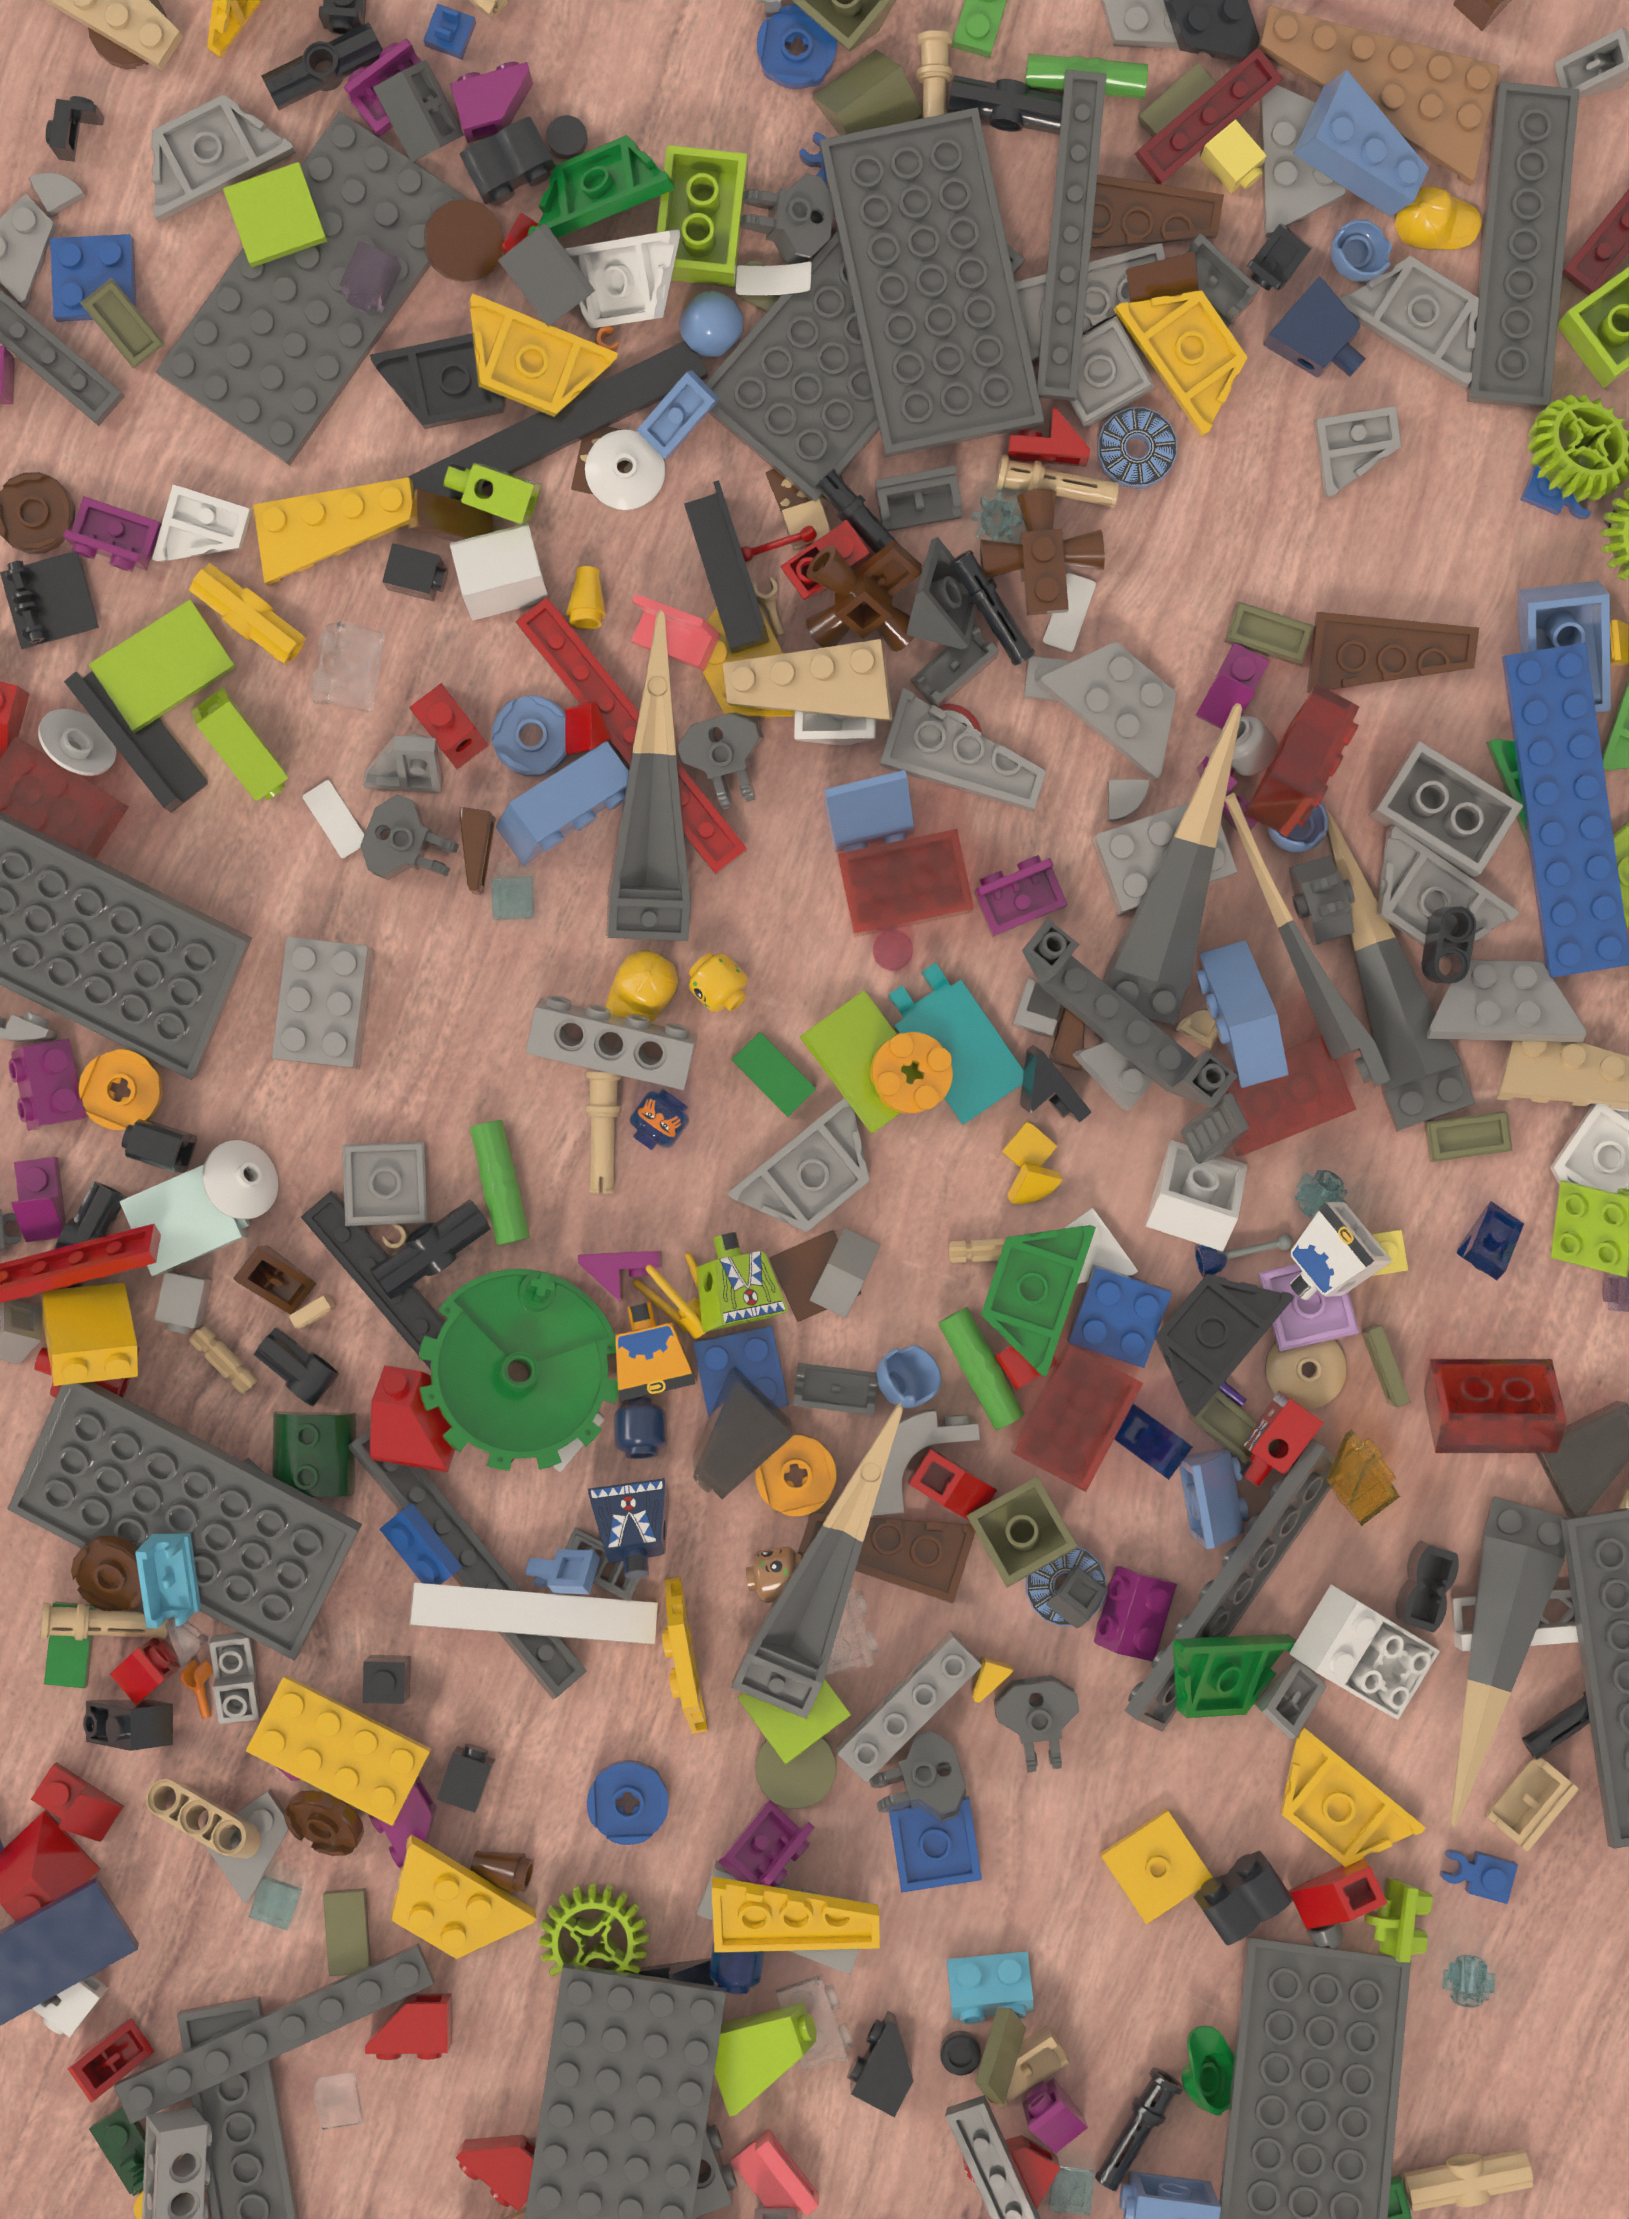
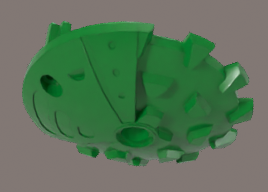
M508 1269L477 1277L457 1289L444 1301L438 1311L448 1319L441 1328L437 1339L424 1335L420 1346L419 1359L431 1361L430 1375L432 1384L420 1387V1395L426 1411L438 1407L451 1428L443 1435V1438L451 1447L461 1452L465 1445L469 1443L475 1448L490 1454L486 1466L495 1470L510 1471L512 1459L536 1458L538 1469L542 1470L562 1463L558 1450L567 1446L576 1438L587 1447L598 1436L602 1428L592 1422L603 1401L615 1404L618 1397V1380L608 1379L607 1355L616 1353V1337L606 1316L587 1294L570 1282L546 1272L531 1269ZM512 1363L522 1364L528 1372L527 1380L524 1382L512 1380L508 1374V1366Z

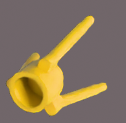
M687 1252L684 1257L698 1288V1266L692 1254ZM647 1265L645 1269L679 1310L676 1311L639 1279H635L633 1285L673 1319L683 1332L688 1330L694 1339L705 1334L706 1332H703L700 1301L697 1296L685 1303L663 1276L652 1265Z

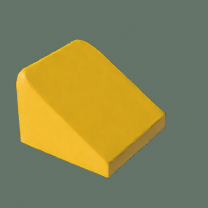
M1611 620L1610 667L1629 665V624L1620 620Z
M1027 1120L1002 1149L1001 1153L1019 1168H1022L1024 1163L1041 1167L1057 1148V1145Z
M983 1656L980 1659L982 1667L976 1672L970 1692L973 1700L980 1703L1014 1671L1011 1664Z

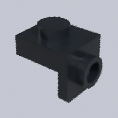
M72 96L69 100L56 99L53 120H48L46 125V142L59 160L75 162L80 123L102 126L104 116L98 106L90 99L80 96Z
M1280 223L1255 258L1251 259L1247 267L1253 271L1250 277L1268 291L1272 287L1280 290L1286 285L1313 247Z

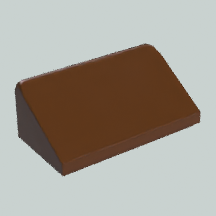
M415 489L408 529L457 542L493 532L492 514L461 503V501Z

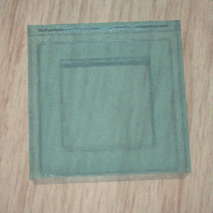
M532 877L491 879L493 920L534 918Z
M264 1875L249 1918L288 1930L302 1888Z
M1061 2167L1051 2184L1049 2210L1090 2215L1094 2171Z

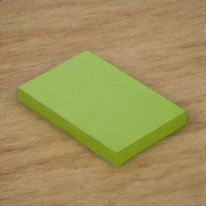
M191 599L88 664L134 733L236 669Z
M863 990L804 1032L800 1039L870 1133L873 1134L901 1114L882 1103L870 1078V1066L875 1052L882 1044L897 1035V1033L865 990ZM912 1062L908 1067L902 1066L901 1072L907 1075L905 1082L912 1084L914 1079H921V1072L918 1071L917 1064Z

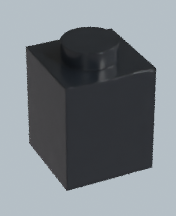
M392 543L382 582L389 591L434 602L437 591L443 592L445 588L448 569L443 568L444 562L438 554Z
M370 1655L364 1661L363 1703L404 1704L410 1697L411 1656Z
M465 1744L464 1748L457 1746L452 1753L436 1800L475 1813L482 1800L495 1759L488 1757V1751L482 1747L473 1744Z

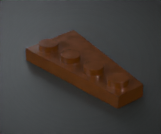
M1097 174L1090 249L1195 240L1200 233L1206 239L1216 238L1224 194Z
M1316 612L1307 693L1472 669L1475 666L1479 628Z
M810 1514L798 1553H805L828 1514ZM870 1518L855 1572L952 1604L954 1603L976 1532L972 1525Z

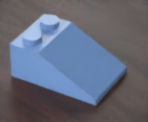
M1599 581L1518 590V629L1521 653L1586 643L1596 712L1611 711L1610 594Z
M905 770L824 789V809L835 852L844 850L845 856H852L868 851L867 844L883 841L885 847L901 844L908 841V834L914 832V821Z
M1225 1448L1178 1456L1191 1537L1206 1549H1211L1244 1533L1243 1522L1249 1521V1513L1245 1497H1238L1236 1481L1242 1480V1475L1239 1473L1241 1468L1238 1457H1231L1230 1451Z

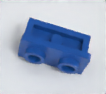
M410 1503L380 1528V1531L421 1583L441 1585L462 1568L458 1560L413 1503Z

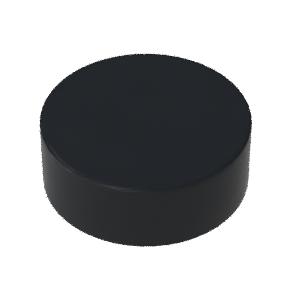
M570 115L557 117L550 123L547 129L549 148L557 157L568 160L584 152L588 141L587 133L583 123L576 117Z
M965 2031L950 2033L944 2038L940 2046L941 2062L945 2069L954 2075L963 2076L972 2073L978 2067L981 2060V2050L977 2039Z

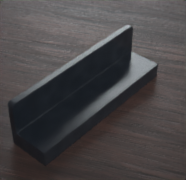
M719 480L713 482L716 490L715 494L684 503L730 651L733 654L768 643L770 640Z
M76 671L64 680V683L163 808L172 813L207 786V779L159 719L134 733L93 671L85 677Z

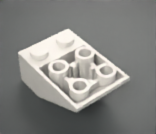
M1331 1584L1289 1654L1316 1673L1399 1720L1440 1651Z

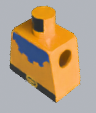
M651 1302L627 1307L632 1331L617 1334L615 1339L619 1401L696 1384V1376L673 1321L656 1325Z

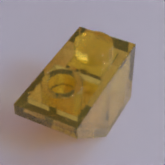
M1351 1429L1344 1435L1326 1481L1339 1502L1362 1527L1400 1496L1392 1484L1397 1478L1389 1466L1382 1460L1384 1456L1369 1437L1362 1441Z

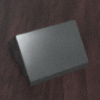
M545 223L498 259L499 263L548 327L596 291Z
M936 537L930 542L906 635L962 650L969 646L978 607L975 603L971 604L966 597L968 591L953 567L951 568L949 565L955 559L942 541Z

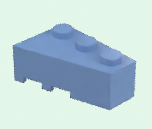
M606 741L509 802L496 829L521 864L525 866L544 851L547 852L556 847L565 839V836L575 829L580 831L597 819L596 814L606 807L609 810H613L624 802L629 771Z

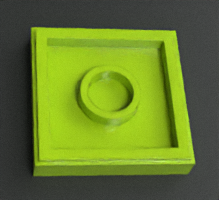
M299 162L223 188L251 268L327 242Z
M825 1678L807 1719L745 1693L737 1697L785 1765L851 1717V1714Z

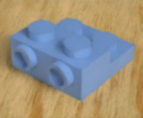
M1130 2171L1128 2184L1122 2183L1120 2189L1119 2208L1124 2210L1123 2219H1220L1221 2205L1211 2181Z

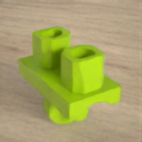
M1387 1878L1385 1898L1388 1904L1379 1907L1377 1911L1365 1914L1364 1921L1375 1926L1374 1939L1380 1941V1953L1390 1955L1396 1958L1398 1962L1410 1963L1411 1955L1423 1954L1427 1951L1428 1937L1426 1931L1414 1928L1416 1915H1428L1431 1912L1433 1896L1399 1879Z

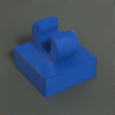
M437 3L423 40L425 46L463 60L476 25L475 17Z

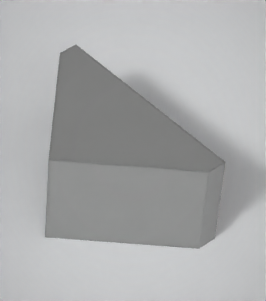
M1621 28L1554 62L1560 87L1580 89L1579 98L1622 88L1629 79V35L1627 28Z
M844 1227L810 1301L846 1318L881 1245Z
M1295 1659L1258 1697L1255 1705L1290 1740H1293L1297 1737L1327 1686L1306 1665Z

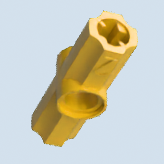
M211 563L197 573L188 589L222 616L221 620L249 642L252 639L264 651L285 666L296 658L307 640L305 636L273 612L274 609L247 587L245 589L240 587L228 575L214 567Z

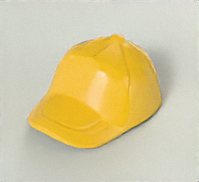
M1426 186L1420 187L1413 203L1397 212L1394 227L1402 241L1415 248L1429 250L1461 249L1469 246L1477 238L1482 220L1479 211L1471 204L1452 196L1445 189Z
M644 949L629 954L620 964L607 998L606 1008L611 1010L610 1014L624 1018L628 1014L641 1015L649 1018L651 1024L669 1004L676 992L678 976L675 966L672 962L651 950Z

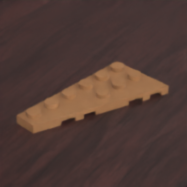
M1269 6L1265 14L1258 45L1266 56L1297 76L1303 75L1321 86L1322 89L1327 83L1347 69L1409 144L1428 155L1427 159L1440 167L1442 164L1458 174V179L1468 186L1474 182L1500 68L1499 65Z

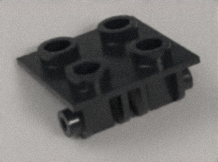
M69 552L24 565L23 561H14L7 564L8 570L0 572L22 650L99 628L79 554Z

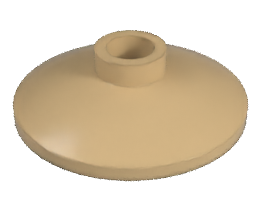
M1335 1340L1284 1352H1278L1275 1342L1268 1353L1265 1371L1268 1384L1275 1395L1280 1391L1303 1408L1315 1409L1326 1405L1339 1394L1346 1379L1347 1365L1344 1353ZM1306 1362H1312L1315 1365V1373L1311 1377H1305L1302 1374L1301 1368Z

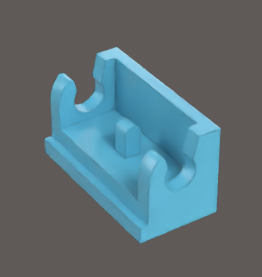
M191 1533L151 1534L135 1552L146 1628H158L169 1618H175L176 1626H180L186 1623L194 1612L201 1610Z

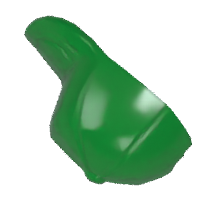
M1199 2026L1192 2029L1187 2038L1190 2060L1182 2069L1181 2081L1185 2092L1197 2107L1208 2113L1220 2116L1229 2109L1234 2055L1223 2035L1212 2026Z

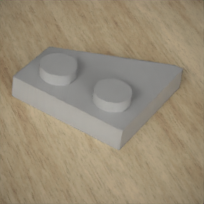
M27 194L0 218V283L24 308L30 303V290L36 274L41 273L45 262V251L50 246V238H54L57 230L54 222Z
M421 734L394 736L365 770L364 788L441 793L443 778L436 738H428Z
M271 1789L235 1813L255 1825L260 1832L261 1844L259 1850L248 1859L228 1857L206 1846L244 1903L253 1896L277 1849L289 1831L284 1818L285 1810ZM240 1829L232 1834L231 1846L233 1849L241 1842L242 1833Z

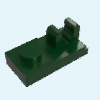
M121 2106L92 2124L89 2130L129 2194L135 2196L143 2191L146 2132L139 2121L130 2124L124 2108Z

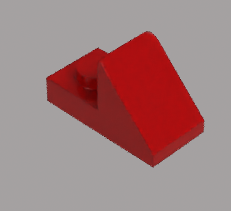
M1053 407L1050 415L1048 438L1042 437V433L1038 431H1018V435H1010L1007 455L1009 460L1040 461L1046 464L1086 467L1090 458V448L1060 412Z
M57 1762L52 1765L30 1799L60 1818L61 1822L58 1828L99 1842L104 1839L124 1808L122 1804Z

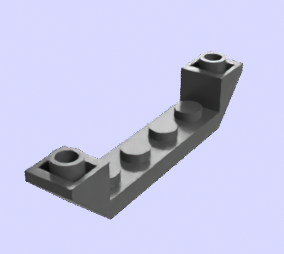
M1047 919L1022 949L1041 988L1165 1091L1211 1108L1216 1106L1238 1075L1207 1050L1197 1057H1193L1076 960L1072 954L1080 944L1051 920Z

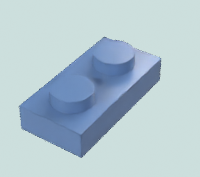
M693 370L688 371L640 425L637 431L666 459L676 451L717 404L720 398Z

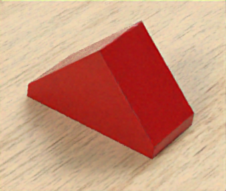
M131 2018L80 2053L67 2069L91 2103L155 2051Z

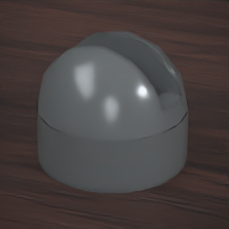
M1340 1923L1307 1929L1316 1947L1336 1949L1342 1943L1343 1931Z

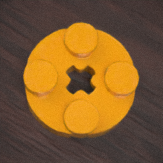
M919 1032L897 1034L882 1044L875 1052L870 1066L871 1082L874 1084L882 1103L896 1112L915 1114L932 1109L944 1099L950 1089L953 1077L951 1055L936 1039ZM913 1062L918 1065L921 1079H914L912 1084L905 1082L907 1075L902 1073L901 1069L902 1066L908 1067Z
M113 1050L96 1057L85 1067L79 1082L80 1099H82L83 1106L87 1110L86 1113L95 1123L107 1129L123 1131L126 1130L129 1124L134 1125L138 1119L148 1121L155 1115L163 1096L162 1075L146 1057L129 1050ZM124 1078L128 1081V1088L131 1090V1094L129 1097H123L118 1102L115 1100L116 1093L111 1090V1086L113 1083L120 1084Z
M789 1434L772 1441L761 1453L755 1472L756 1486L762 1499L774 1510L788 1516H805L819 1510L831 1496L837 1478L835 1462L829 1450L818 1439L803 1434ZM797 1463L800 1469H806L808 1472V1476L802 1478V1485L795 1486L792 1480L786 1481L784 1478V1474L790 1471L791 1464Z

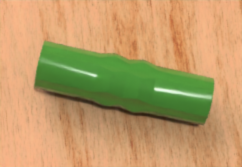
M1028 53L1025 84L1030 89L1063 92L1066 70L1106 73L1105 96L1145 98L1148 64L1110 61L1100 57L1085 58L1079 55L1065 57Z
M503 1120L469 1127L478 1163L479 1177L483 1185L484 1198L488 1206L497 1246L530 1238L521 1200L520 1187L516 1179V1169L511 1158Z
M968 1307L939 1321L938 1325L994 1429L999 1430L1023 1417L1025 1413Z

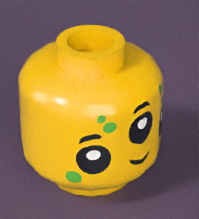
M709 952L692 966L688 973L691 977L689 982L690 991L713 1013L724 1009L732 1012L747 998L744 990L748 984V977L725 953L713 955Z

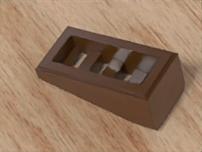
M460 807L459 815L467 885L473 894L482 895L485 889L496 818L490 811Z
M1065 1007L1049 1059L1052 1063L1079 1071L1082 1070V1066L1072 1055L1075 1051L1084 1049L1085 1023Z

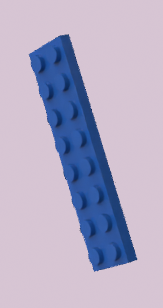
M1586 643L1502 656L1546 969L1549 972L1550 978L1628 966L1629 946Z

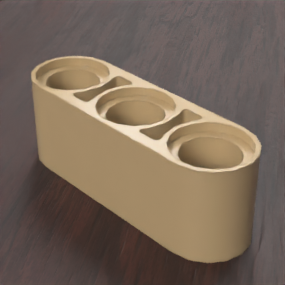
M161 1779L149 1787L146 1794V1805L151 1813L217 1853L237 1859H248L259 1850L261 1835L255 1825L190 1786L168 1779ZM174 1790L176 1793L175 1803L170 1809H167L166 1798ZM207 1809L209 1814L208 1822L200 1829L198 1825L199 1816ZM240 1829L242 1833L241 1842L233 1849L231 1846L232 1834Z

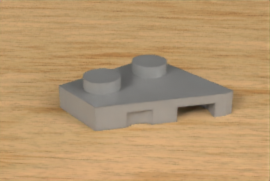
M1396 406L1314 420L1324 498L1334 496L1339 490L1401 447Z
M1105 1040L1092 1047L1077 1050L1072 1055L1122 1110H1130L1154 1082Z

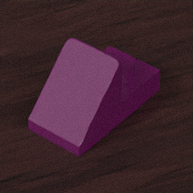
M1234 642L1195 716L1221 730L1225 726L1232 707L1237 703L1241 704L1242 716L1270 661Z
M58 1157L14 1162L18 1201L11 1203L25 1242L59 1238L66 1225Z
M661 1251L578 1255V1264L619 1302L623 1301L622 1269H628L629 1277L650 1276L645 1269L647 1265H652L654 1268L662 1267Z

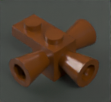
M1036 490L1017 495L1027 531L1021 532L1018 544L980 539V564L988 578L1021 569V581L1025 584L1027 616L1068 612L1065 566L1104 570L1105 566L1104 540L1101 529L1063 540L1062 529H1053L1057 492L1052 490Z
M894 539L854 572L835 546L831 545L824 548L811 561L806 575L812 581L835 592V605L806 619V626L810 635L818 645L825 648L836 646L850 628L862 639L876 629L892 651L897 652L904 649L915 638L906 635L911 615L892 606V597L922 574V564Z

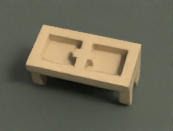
M1532 1756L1484 1816L1528 1852L1578 1792L1579 1788L1540 1757L1536 1760Z
M1049 2025L1022 2042L1005 2104H998L1001 2109L1008 2106L1010 2101L1049 2075L1071 2064V2059Z

